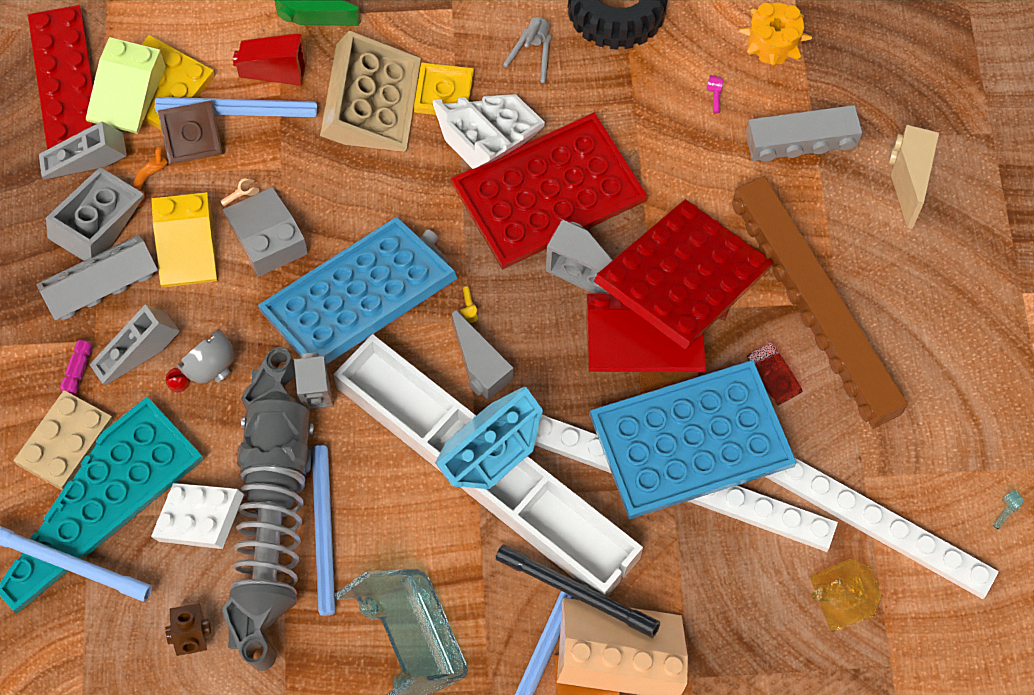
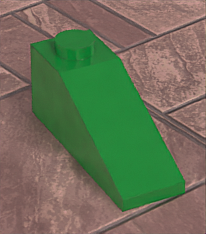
M274 0L277 15L286 22L314 26H359L361 22L359 7L344 0Z

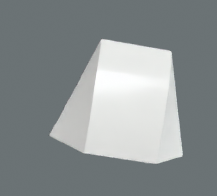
M516 94L483 96L482 101L469 102L466 98H458V103H442V99L433 100V106L445 141L472 169L491 163L520 147L535 136L544 127L545 123Z

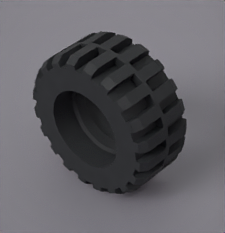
M568 0L567 8L569 19L573 22V27L578 33L583 32L582 37L589 42L593 40L595 45L602 48L606 45L610 46V49L618 50V47H624L625 49L633 48L636 43L642 45L647 42L648 37H654L658 32V28L663 25L668 0H640L635 5L627 8L609 7L599 0Z

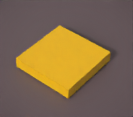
M421 63L414 113L436 115L433 106V100L442 99V103H458V98H466L470 102L474 68Z

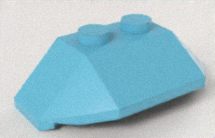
M522 387L488 405L447 440L435 464L454 487L490 489L533 452L538 433L539 419L543 412L542 408L527 387Z

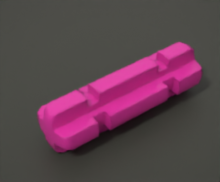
M83 340L76 342L74 347L76 352L72 354L65 372L67 377L63 378L60 386L62 392L65 390L72 395L77 393L78 381H81L88 362L86 358L90 356L92 351L91 343Z

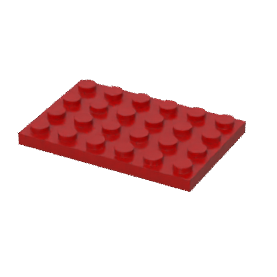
M595 112L528 142L491 163L470 169L451 178L452 186L502 270L547 249V245L562 219L569 223H578L587 230L646 202L648 197Z
M684 199L598 272L594 282L686 350L770 270L773 262L770 259H766L763 253L757 251L739 236L726 229L717 220L712 219L701 211L696 205Z

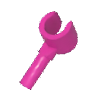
M710 75L706 90L714 92L713 113L719 114L723 79Z

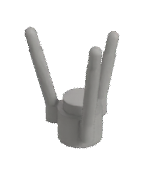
M539 17L532 18L503 66L508 67L524 42L526 48L530 44L538 46L543 43L540 82L545 83L549 43L552 38L548 34L550 29L549 23Z

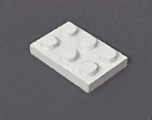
M173 483L151 537L159 542L223 549L244 494L238 489Z

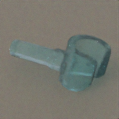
M1013 490L1002 499L1008 507L992 525L997 530L1009 515L1017 511L1023 504V498L1016 490Z

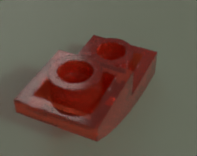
M772 342L747 355L748 361H754L765 389L778 406L803 392L794 374Z

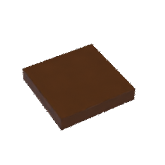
M212 100L158 110L169 164L223 154Z

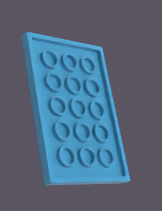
M395 217L263 301L258 307L261 313L300 356L306 353H318L319 356H324L326 364H328L455 281L457 276L455 271L399 218Z
M753 360L590 410V418L629 520L787 470L796 465L794 455Z

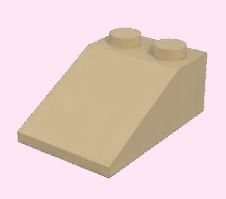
M906 125L903 135H897L888 164L893 165L891 178L906 226L913 229L924 204L939 132Z

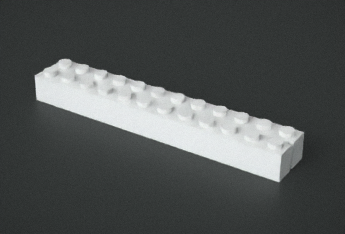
M373 334L333 374L338 390L440 472L441 470L435 464V461L445 443L476 417L475 414ZM528 456L490 489L460 487L577 582L606 597L618 586L621 576L624 578L641 558L643 550L641 545Z

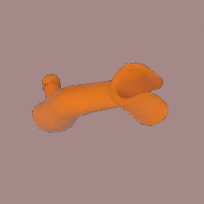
M160 147L155 149L156 157L152 158L138 170L132 187L144 193V198L138 207H141L145 200V192L141 190L145 180L163 169L167 164V160L161 157L162 149Z

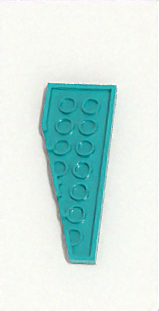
M148 397L144 398L100 434L96 440L97 444L89 456H85L81 462V468L72 481H68L43 518L44 522L39 530L30 537L31 540L83 560L167 491L173 483L178 482L204 460L202 455ZM22 553L18 560L15 559L1 580L0 596L17 614L65 575L68 570Z

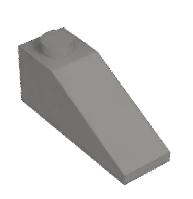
M101 121L39 154L42 178L49 179L98 169L99 167H107L127 156L124 135L119 130Z
M145 304L90 363V366L102 384L107 385L160 353L180 331L166 312Z
M455 310L452 313V326L468 376V384L477 395L482 394L489 400L513 380V367Z
M306 353L301 355V359H294L297 395L302 405L308 410L333 407L324 356H319L318 353Z

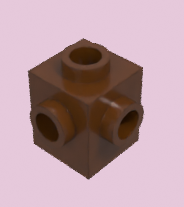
M200 603L170 608V626L165 627L168 645H174L177 656L207 650L206 638L211 637V626L209 619H204Z

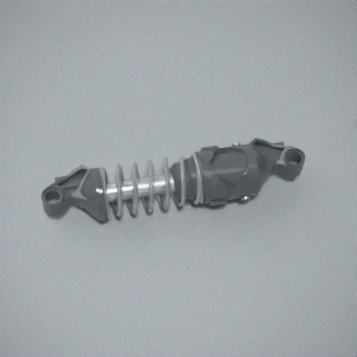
M283 347L270 350L260 368L252 370L251 384L241 397L246 414L245 417L241 418V428H244L243 442L238 446L237 465L241 468L240 476L245 482V485L239 491L247 497L248 503H243L239 506L238 511L245 516L257 518V521L242 522L236 526V529L239 533L256 537V540L240 541L234 545L238 552L254 555V560H239L232 566L241 573L253 574L252 579L236 580L230 584L232 587L230 588L229 599L222 608L225 622L230 629L228 648L238 649L243 660L258 671L268 670L274 665L276 660V652L265 636L266 630L283 613L295 606L297 602V592L292 586L295 585L298 578L291 569L299 563V556L292 550L301 543L300 537L294 531L302 525V519L296 512L304 505L303 499L297 494L305 487L304 482L306 474L311 470L312 452L308 449L309 435L313 433V424L310 423V411L285 390V385L294 379L296 375L294 358ZM287 361L283 367L278 368L280 363ZM296 499L298 505L290 510L289 508H291L295 504ZM254 508L258 510V512L247 511L245 509ZM291 515L296 519V524L290 528L282 526V517ZM245 527H257V530H256V531H253V530H247V529H244V528H245ZM289 534L294 537V544L288 547L280 545L281 535ZM244 546H255V550H253V549H247V548H243V547H244ZM287 553L291 555L293 562L286 566L278 564L279 554ZM249 565V566H253V569H252V568L241 567V566ZM285 572L292 577V581L287 584L277 581V573ZM264 648L262 656L254 660V653L258 649Z

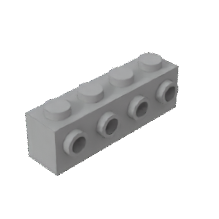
M855 105L749 119L746 129V138L752 161L761 160L764 162L780 157L795 158L802 154H823L827 151L838 149L843 151L851 150L854 147H858L862 135Z
M137 235L36 285L54 320L59 318L65 320L72 317L76 310L84 306L92 307L100 303L102 297L110 293L113 295L119 294L127 289V285L135 281L143 282L153 276L152 273L158 271L143 239Z

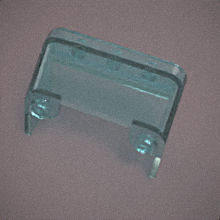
M421 570L366 571L334 594L336 600L357 599L359 609L364 616L372 620H382L403 671L393 678V691L387 695H429L453 685L467 676L468 668L432 583Z

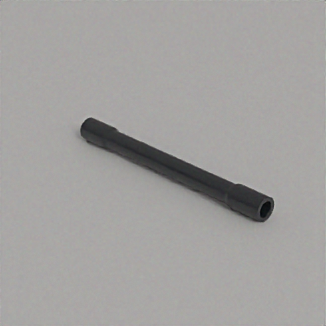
M505 544L497 551L496 561L516 571L524 572L626 623L629 627L651 638L657 634L660 621L614 601L528 558L525 554Z

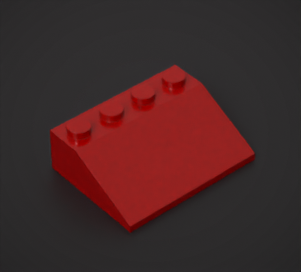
M604 292L587 294L586 334L589 372H705L704 333L685 350L611 294Z

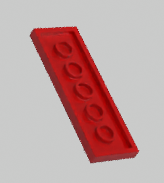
M80 5L28 14L47 149L96 125V123L86 120L94 84Z

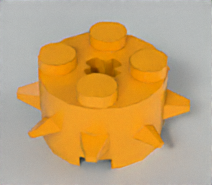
M763 3L758 7V10L754 8L750 10L752 16L750 27L739 28V32L748 35L747 53L749 55L756 54L759 56L760 61L771 65L783 64L790 57L796 60L801 58L798 49L800 42L811 40L812 36L803 33L804 15L800 13L796 6L783 3Z

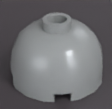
M220 329L212 333L213 337L208 341L205 339L181 360L182 362L176 365L191 381L206 384L215 379L219 383L231 373L228 367L233 362L234 350L231 342Z

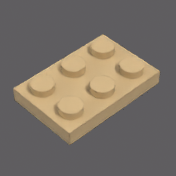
M64 390L13 461L21 468L63 490L68 481H72L81 468V462L85 456H89L97 444L96 440L100 434L110 427L114 420L112 416Z

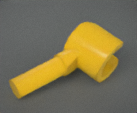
M466 286L463 287L466 308L459 310V312L470 324L477 321L478 316L476 306L472 302L470 288Z

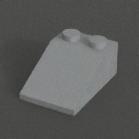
M99 167L46 217L47 237L85 261L108 250L143 200L144 193Z
M272 187L223 209V213L257 277L308 254L302 233Z
M562 219L547 245L546 272L593 294L599 292L610 294L596 284L594 279L597 273L607 266L612 259L580 224L575 222L569 223Z

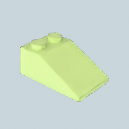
M109 37L99 60L86 120L96 124L103 121L113 128L138 134L166 68L160 49Z

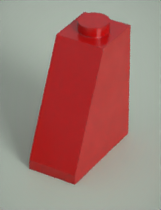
M301 34L242 40L239 51L235 50L233 66L237 67L240 78L302 85L307 63Z

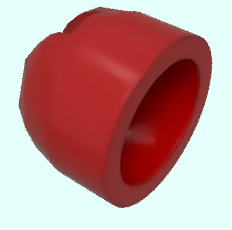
M178 368L170 369L166 374L165 381L172 392L179 393L188 388L190 379Z

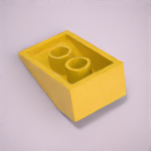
M208 193L152 198L153 228L161 288L217 281L213 215Z

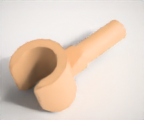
M242 179L238 184V189L220 201L222 205L226 206L243 195L254 196L258 194L259 188L253 187L248 190L249 185L255 180Z

